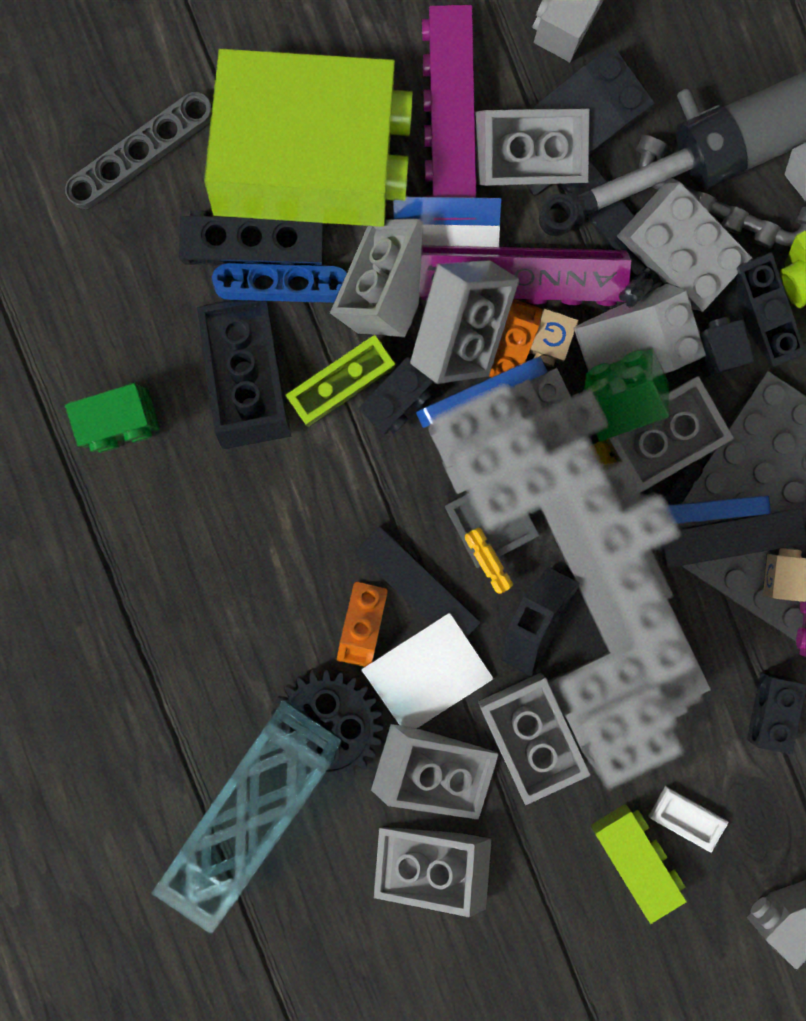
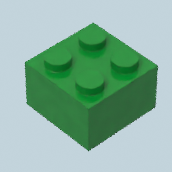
M653 348L646 351L636 350L630 352L620 361L612 364H599L586 373L584 393L589 390L592 391L607 423V426L595 431L600 442L669 417V382Z
M135 383L65 404L77 446L90 448V452L98 451V453L117 449L119 448L118 442L122 440H132V443L144 441L153 437L152 431L160 429L149 390Z

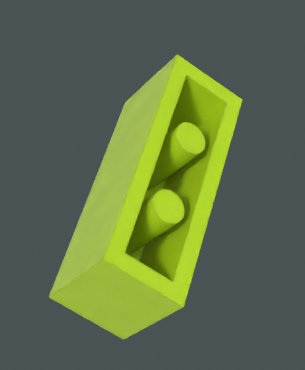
M373 335L293 389L286 396L303 422L309 427L394 370L395 363L376 335Z
M624 804L590 825L650 924L686 903L680 892L686 887L676 871L673 869L668 872L662 863L663 860L667 859V856L657 840L651 843L648 840L644 831L649 829L638 810L632 813L628 806Z

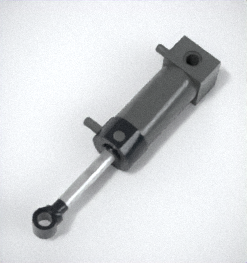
M806 71L726 106L717 105L701 113L691 90L684 89L677 94V98L687 120L678 124L676 129L678 152L576 196L571 192L566 195L556 194L546 200L540 211V227L550 236H562L569 232L571 227L584 222L585 215L686 171L699 189L707 190L806 142ZM553 208L562 209L566 213L567 221L564 223L554 222L550 218L549 211Z

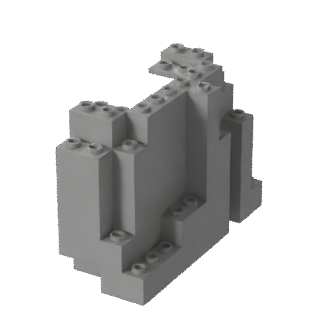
M556 368L510 389L505 384L434 418L428 431L443 460L442 464L456 493L459 494L468 490L486 530L489 531L540 506L575 581L580 583L578 588L609 652L547 682L583 754L607 787L610 788L681 754L682 751L670 726L674 725L672 719L687 713L685 706L701 699L700 695L711 689L669 604L668 599L673 597L650 549L678 535L660 496H641L625 461L598 466L586 439H578L607 426V423L592 391L589 390L571 398Z

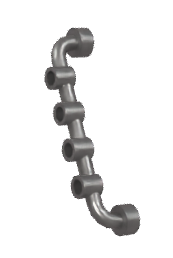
M642 135L636 149L641 153L639 167L642 168L653 163L654 160L662 159L668 145L657 138ZM670 178L652 187L659 190L665 183H679L680 181ZM681 183L710 214L723 219L721 226L725 230L740 234L742 228H745L755 233L752 241L761 246L772 248L774 242L791 247L795 236L806 230V207L801 208L796 222L801 225L799 230L787 232L772 222L760 220L749 215L743 209L724 204L707 193L695 191Z

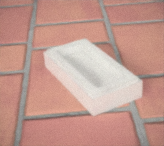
M667 786L663 789L649 814L652 820L711 853L729 823L724 818Z

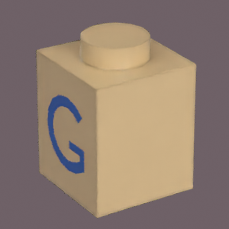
M544 309L529 354L535 355L534 358L541 356L544 365L554 367L555 363L561 364L565 361L574 334L573 327L577 326L578 320Z
M780 548L779 555L767 554L763 596L806 602V558L801 557V550Z

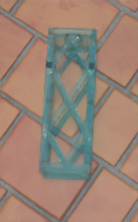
M282 701L178 852L152 894L212 934L331 765L341 740ZM283 721L296 731L288 734L280 729L279 726ZM308 739L323 748L321 755L308 748ZM279 748L285 750V752L260 762V756ZM297 759H298V781L296 782V779H297ZM288 761L287 786L259 797L260 772ZM307 766H309V767L311 768L308 773H307ZM250 777V801L246 802L247 778ZM237 786V806L218 814ZM287 796L285 805L258 815L259 807ZM247 812H249V819H248V820H246V813H247ZM236 817V825L211 835V828ZM275 820L258 844V826ZM246 831H249L248 852L245 853ZM236 836L235 857L211 867V846ZM202 850L201 868L196 865V852ZM235 868V877L221 882L213 877Z

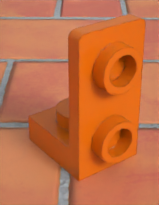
M513 299L489 377H494L525 363L539 328L543 309Z
M360 582L354 583L339 644L337 661L363 667L372 663L388 592L386 588Z

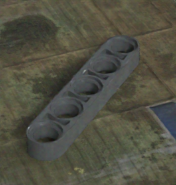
M191 92L183 96L74 174L65 186L67 198L76 207L81 209H89L101 202L211 122L213 110L209 99L199 92ZM195 101L206 105V112L199 119H193L187 115L188 106ZM165 122H173L177 125V134L171 139H163L159 136V128ZM137 142H144L149 146V153L142 160L133 159L130 155L131 147ZM109 162L118 163L120 166V174L114 180H106L102 176V169ZM79 183H89L92 187L91 196L84 201L76 200L74 197L75 187Z

